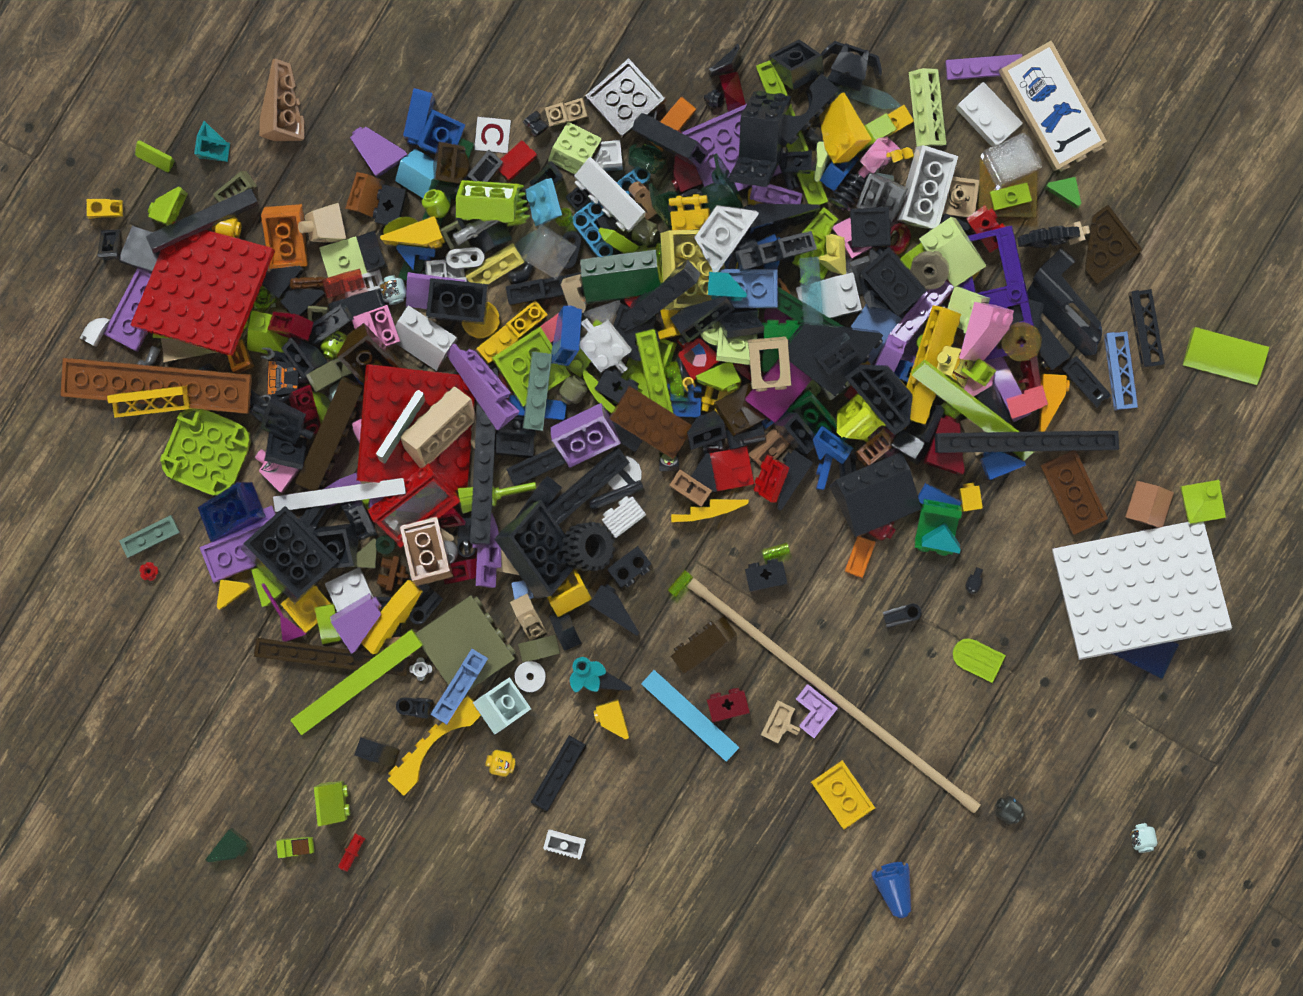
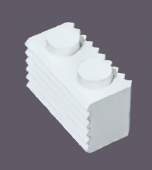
M624 497L618 502L620 505L615 510L610 508L603 514L605 518L602 521L615 538L646 516L633 497Z
M548 830L543 848L544 850L555 851V853H562L563 856L565 854L566 856L570 855V857L578 858L579 860L586 839Z

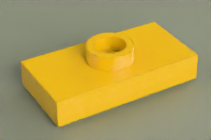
M905 105L888 114L897 130L887 137L914 122Z

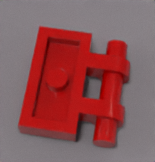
M766 455L765 461H762L760 466L762 468L760 474L755 479L754 491L758 492L760 496L768 501L776 503L790 467L778 460H774L773 456Z

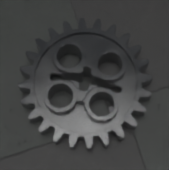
M1077 226L1048 227L1049 230L1042 228L1029 231V234L1017 237L1018 247L1044 248L1049 247V244L1055 246L1068 243L1069 240L1081 236L1080 229Z

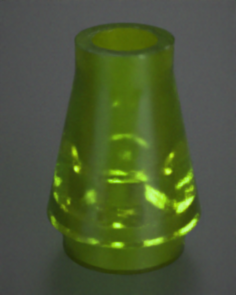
M560 208L561 213H568V217L560 216L555 218V221L560 226L570 225L573 222V212L569 208Z

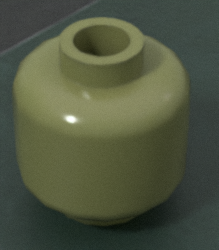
M642 219L630 231L632 233V240L644 246L655 244L660 234L657 224L646 219Z
M575 375L567 377L559 389V393L562 396L561 400L569 405L580 403L587 393L586 382Z

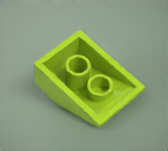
M344 781L320 783L314 787L317 825L324 826L346 821L347 816H350V806L346 804L345 797L348 796V786L344 785Z

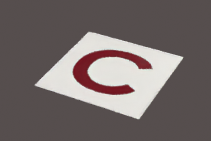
M478 117L474 150L508 153L511 120Z

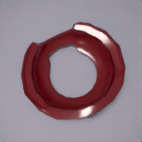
M903 223L896 224L890 228V236L896 230L898 232V239L895 244L887 247H891L896 254H901L907 248L911 238L909 228Z

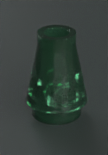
M383 535L376 540V549L381 554H389L393 551L395 543L390 536ZM385 540H387V542L390 543L389 546L385 545Z

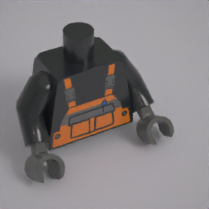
M262 348L267 350L268 354L267 356L260 357L271 360H268L267 395L259 397L264 398L266 404L260 406L266 407L271 398L286 404L290 401L289 396L291 392L300 389V385H310L308 378H302L285 353L273 351L271 348Z

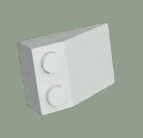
M853 273L796 288L799 300L831 319L858 313L862 310Z

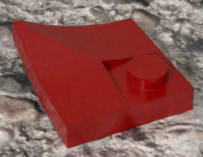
M747 447L710 453L717 491L754 485Z

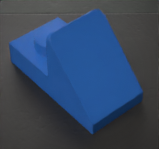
M397 245L396 247L413 271L415 256H419V260L425 261L435 258V249Z
M823 426L820 427L813 438L819 460L828 453L843 464L853 449Z

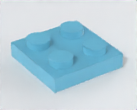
M552 178L545 179L525 189L535 226L543 225L562 216Z

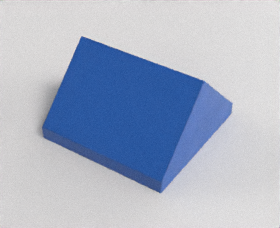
M431 109L417 145L434 155L436 154L438 142L458 145L465 124Z

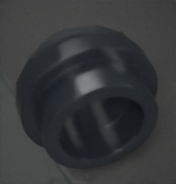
M714 89L704 95V100L710 108H721L724 102V94Z

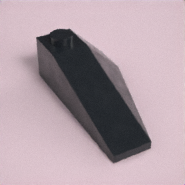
M761 203L747 205L742 209L757 211L759 214L745 235L759 242L770 233L776 231L779 234L783 232L788 225L797 226L815 218L820 206L819 204Z

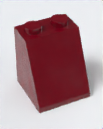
M945 416L940 419L923 463L956 475H962L964 473L963 453H935V433H961L960 424L956 423V419Z

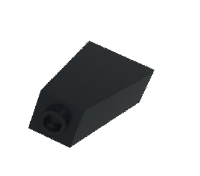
M642 112L633 123L632 129L639 136L698 169L702 167L709 154L698 141Z

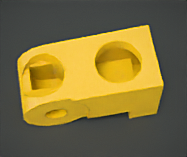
M87 199L88 219L123 217V201Z

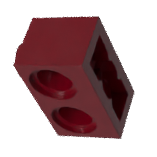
M273 311L267 330L287 338L296 337L308 340L313 322L297 314Z

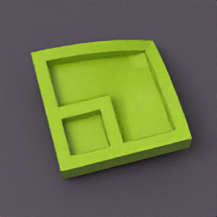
M1219 480L1180 486L1189 524L1226 518Z

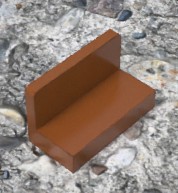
M357 172L345 209L373 217L374 208H377L379 200H377L378 190L382 189L385 181L369 174Z

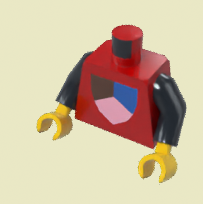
M682 336L677 340L683 350L678 353L676 369L685 390L688 391L687 386L689 384H692L694 388L696 387L694 381L697 375L708 371L720 361L716 360L717 345L710 344L700 338L688 343Z

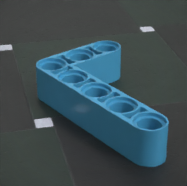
M640 165L616 183L621 188L625 182L631 184L641 182L643 185H646L651 178L650 169L647 166ZM645 171L648 176L646 179L641 180L637 177V173ZM591 201L573 216V225L597 257H603L599 253L602 247L609 248L610 253L607 256L613 255L612 246L604 241L598 232V227L595 225L596 219L606 214L603 211L599 214H593L591 211L595 205H599L602 209L604 207L599 202L595 204ZM585 217L587 220L586 224L583 226L577 225V218ZM590 232H596L598 234V239L595 241H590L588 239V234Z

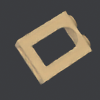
M786 336L747 340L752 389L766 391L769 387H775L776 390H781L791 386L788 339ZM778 348L780 378L776 381L764 382L761 377L759 350Z

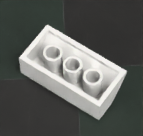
M924 145L916 147L905 186L908 190L896 221L927 229H934L940 225L958 156Z
M591 157L586 160L574 175L576 179L574 183L582 191L586 189L590 193L588 197L595 204L599 202L604 207L602 211L609 218L613 216L617 220L615 224L622 231L626 229L630 232L645 217V211Z

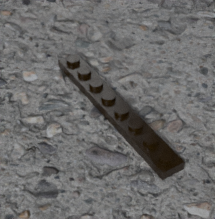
M256 638L254 657L358 670L378 655L358 650L351 654L349 649ZM406 657L385 674L407 676L409 657Z

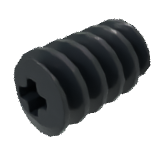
M852 171L853 174H847L849 180L844 179L842 181L844 186L837 187L839 192L833 193L835 199H828L842 213H844V209L850 211L849 203L856 204L853 197L860 198L857 192H862V186H865L866 180L855 171Z

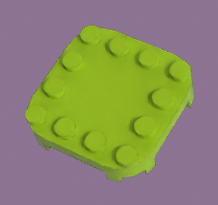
M190 408L182 413L180 412L176 418L178 420L165 451L161 455L160 462L163 471L169 478L207 494L216 496L227 494L235 485L248 454L251 434L241 424L208 410Z

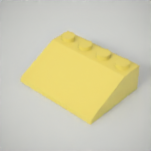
M673 230L660 233L663 282L686 260H689L701 273L697 283L668 304L665 310L684 309L691 305L713 300L711 299L712 295H708L709 272L713 271L695 240L699 230Z

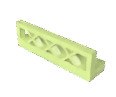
M922 68L909 72L916 145L917 147L922 145L927 147L931 145H946L938 69ZM928 74H932V84L929 81ZM931 93L934 95V103L931 100ZM933 112L936 114V121L933 119ZM935 131L938 133L939 141L935 140Z

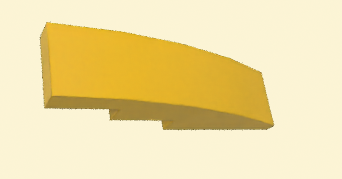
M710 499V507H690V515L671 514V523L691 522L716 517L747 505L748 500Z
M407 580L382 609L381 615L361 644L372 654H378L386 638H392L399 623H405L422 590L415 586L411 580Z

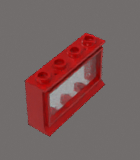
M429 463L420 468L410 478L404 480L405 494L385 496L368 509L372 521L382 528L400 548L404 546L400 526L433 517L440 518L460 502L455 489Z

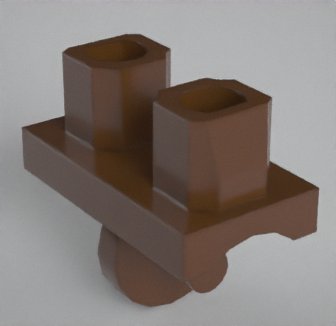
M401 557L382 558L381 567L389 568L390 573L389 576L379 574L377 584L386 587V590H394L396 576H398L397 584L403 585L404 578L410 579V575L405 574L406 566L401 565L400 572H398Z

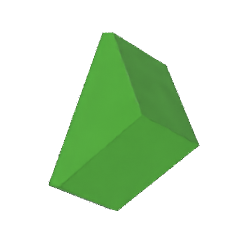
M1076 177L1049 182L1044 188L1076 209L1081 205Z

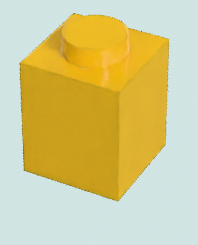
M974 483L962 484L963 488L958 489L962 512L982 509L980 487L974 486Z

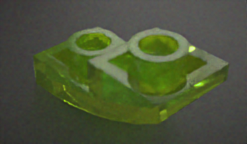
M946 401L941 405L945 409L944 414L955 419L961 414V412Z

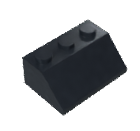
M430 278L426 317L428 319L485 325L488 284Z

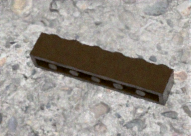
M345 377L340 380L303 464V468L296 480V484L311 491L324 488L327 481L325 475L327 471L331 472L335 461H332L334 454L338 455L343 444L340 443L342 436L346 438L350 427L347 426L349 420H354L358 411L355 409L357 402L361 403L363 400V385Z

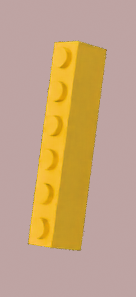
M932 306L912 370L924 359L937 368L939 363L937 360L938 355L943 352L945 346L951 347L954 342L955 332L960 324V313L944 307ZM910 373L906 386L913 394L910 420L926 424L936 393Z

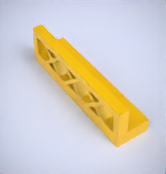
M187 386L107 396L108 403L113 404L114 418L190 409ZM176 395H183V406H177L172 402ZM159 397L167 401L163 408H159L154 404V401ZM143 399L148 403L145 410H140L135 406L138 400ZM118 402H126L130 407L126 412L119 413Z

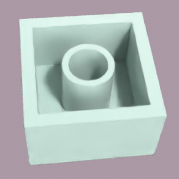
M510 677L473 702L494 734L531 710Z

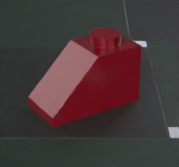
M477 558L451 563L453 577L444 579V583L450 584L475 579Z

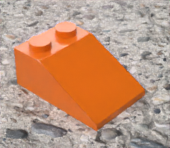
M302 204L264 207L261 218L265 244L267 247L275 250L269 269L307 266L306 233H300L298 229L299 222L305 221Z

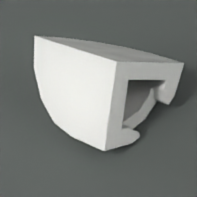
M98 318L91 321L85 327L80 339L97 347L110 319Z

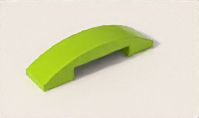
M584 370L582 372L584 380L591 394L599 404L602 403L604 408L612 414L616 407L595 389L598 381Z

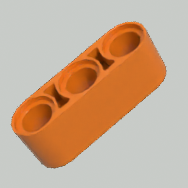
M681 97L660 122L680 131L695 113L696 108ZM652 143V144H653L655 147H657L660 151H663V150H664V149H662L661 147H659V146L655 145L654 143Z

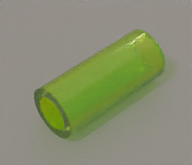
M787 542L761 550L764 561L790 554Z
M684 570L668 588V591L677 597L693 576Z

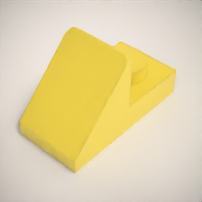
M833 234L827 235V254L816 259L831 272L844 275L846 274L845 238Z

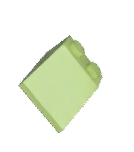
M948 218L919 238L927 251H939L949 264L947 279L954 287L986 267V264L956 218Z

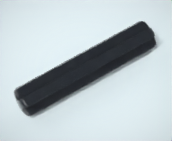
M638 480L589 501L590 507L594 510L644 489L643 484Z

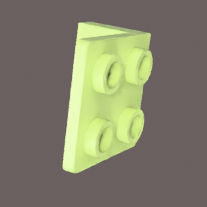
M567 122L551 150L548 161H552L555 165L576 174L586 160L593 156L601 142V138Z
M955 286L947 309L961 314L960 324L957 328L964 330L963 333H966L974 302L989 304L990 298Z

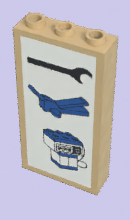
M1052 41L999 70L1002 79L1053 171L1059 169L1062 172L1070 167V162L1074 160L1079 162L1087 157L1086 153L1092 150L1095 153L1104 148L1102 144L1107 142Z

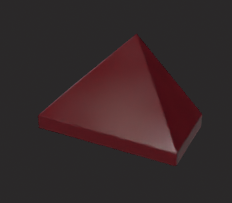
M738 72L719 76L727 111L730 112L746 105Z

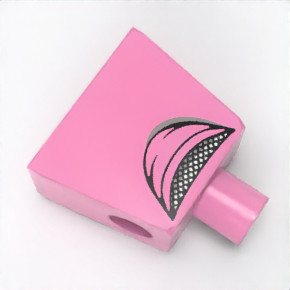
M261 449L255 456V459L263 464L259 472L279 492L284 493L300 469L264 461L265 451Z

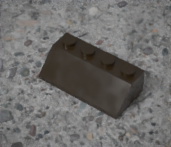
M365 323L348 334L337 354V358L363 384H365L366 365L368 364L408 369Z

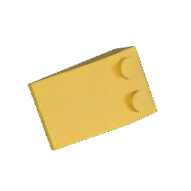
M841 93L819 116L824 147L834 164L849 162L872 140L845 93Z
M435 216L380 236L385 245L394 246L404 245L436 250L445 243Z

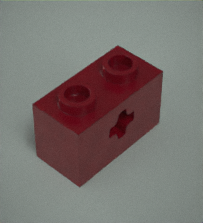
M738 687L728 690L729 694L721 695V692L710 694V698L706 700L712 722L750 713L744 690H740ZM725 699H728L729 702L733 701V704L730 705V709L722 707V704L725 703Z

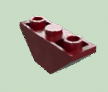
M308 385L291 392L289 400L292 408L306 414L304 428L314 432V435H316L321 424L312 389Z

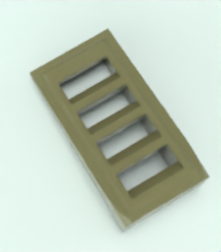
M241 171L213 195L218 202L226 200L222 195L223 192L228 198L233 196L228 190L229 188L237 195L250 188L253 190L257 185L247 171ZM236 183L240 187L241 191H239L235 186Z

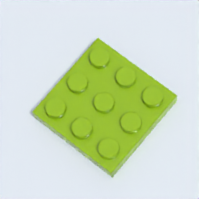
M541 327L533 330L492 357V360L521 406L526 405L532 352L547 354L552 352V344ZM551 363L548 390L571 376L564 365Z

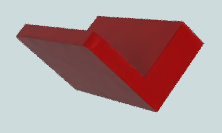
M521 140L501 158L503 163L498 170L510 182L538 156L533 149H530Z

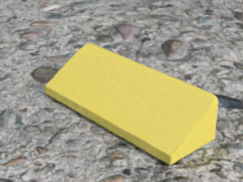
M514 243L485 259L480 266L467 270L465 276L469 282L490 284L523 264L524 260Z

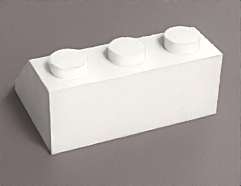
M984 82L975 88L956 107V110L994 149L1000 146L1023 124Z
M409 305L395 326L400 342L396 344L436 371L446 358L451 345L455 344L458 340L457 337Z

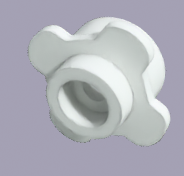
M420 657L414 665L409 667V671L414 673L418 680L422 681L427 673L432 672V666L427 665L424 658Z

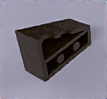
M724 616L714 623L710 621L702 627L704 631L700 634L695 632L688 638V643L685 645L680 643L673 649L675 653L670 657L683 674L689 672L737 635Z

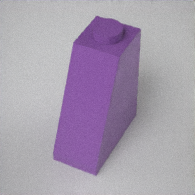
M367 127L356 129L352 132L353 136L350 137L377 178L398 165L400 160L407 156L403 149Z
M889 334L873 365H888L894 372L907 342Z
M370 593L330 616L332 625L351 654L355 652L381 615L380 607L382 606L377 597L373 598Z

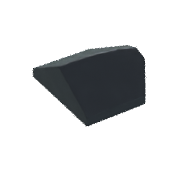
M736 44L728 54L713 67L709 68L708 74L716 76L732 73L740 46Z

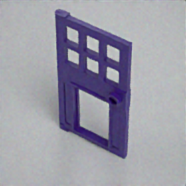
M1012 225L968 236L971 242L993 236L997 237L1007 283L1005 287L977 294L990 298L989 304L1007 309L1010 306L1020 304L1024 321L1010 325L1007 331L1010 347L997 349L996 345L984 361L1039 348ZM973 277L957 286L976 293ZM1025 326L1028 343L1016 345L1012 329Z

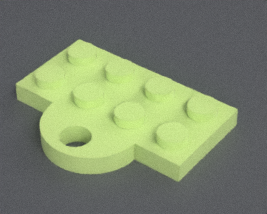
M719 321L712 325L713 329H707L700 334L708 343L717 345V361L750 365L747 340L757 339V334L727 338Z

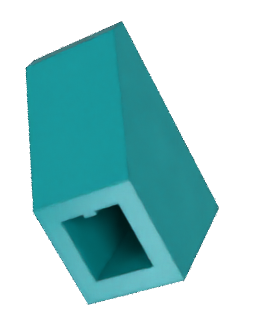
M709 272L708 295H712L711 299L730 296L733 301H742V297H747V293L729 273Z

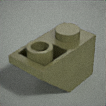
M337 358L306 376L310 385L317 392L336 384L343 377L346 378L352 374V372Z

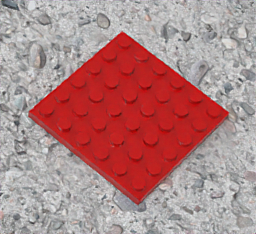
M208 230L201 231L162 249L130 325L136 329L233 356L275 250L271 247Z
M366 365L356 481L380 483V481L400 478L406 480L415 474L420 467L404 449L401 439L386 463L379 461L376 453L418 390L424 393L426 400L408 429L453 387H456L470 397L474 408L475 397L462 377L458 374ZM472 425L430 463L455 490L467 488ZM434 481L426 486L427 488L441 489Z

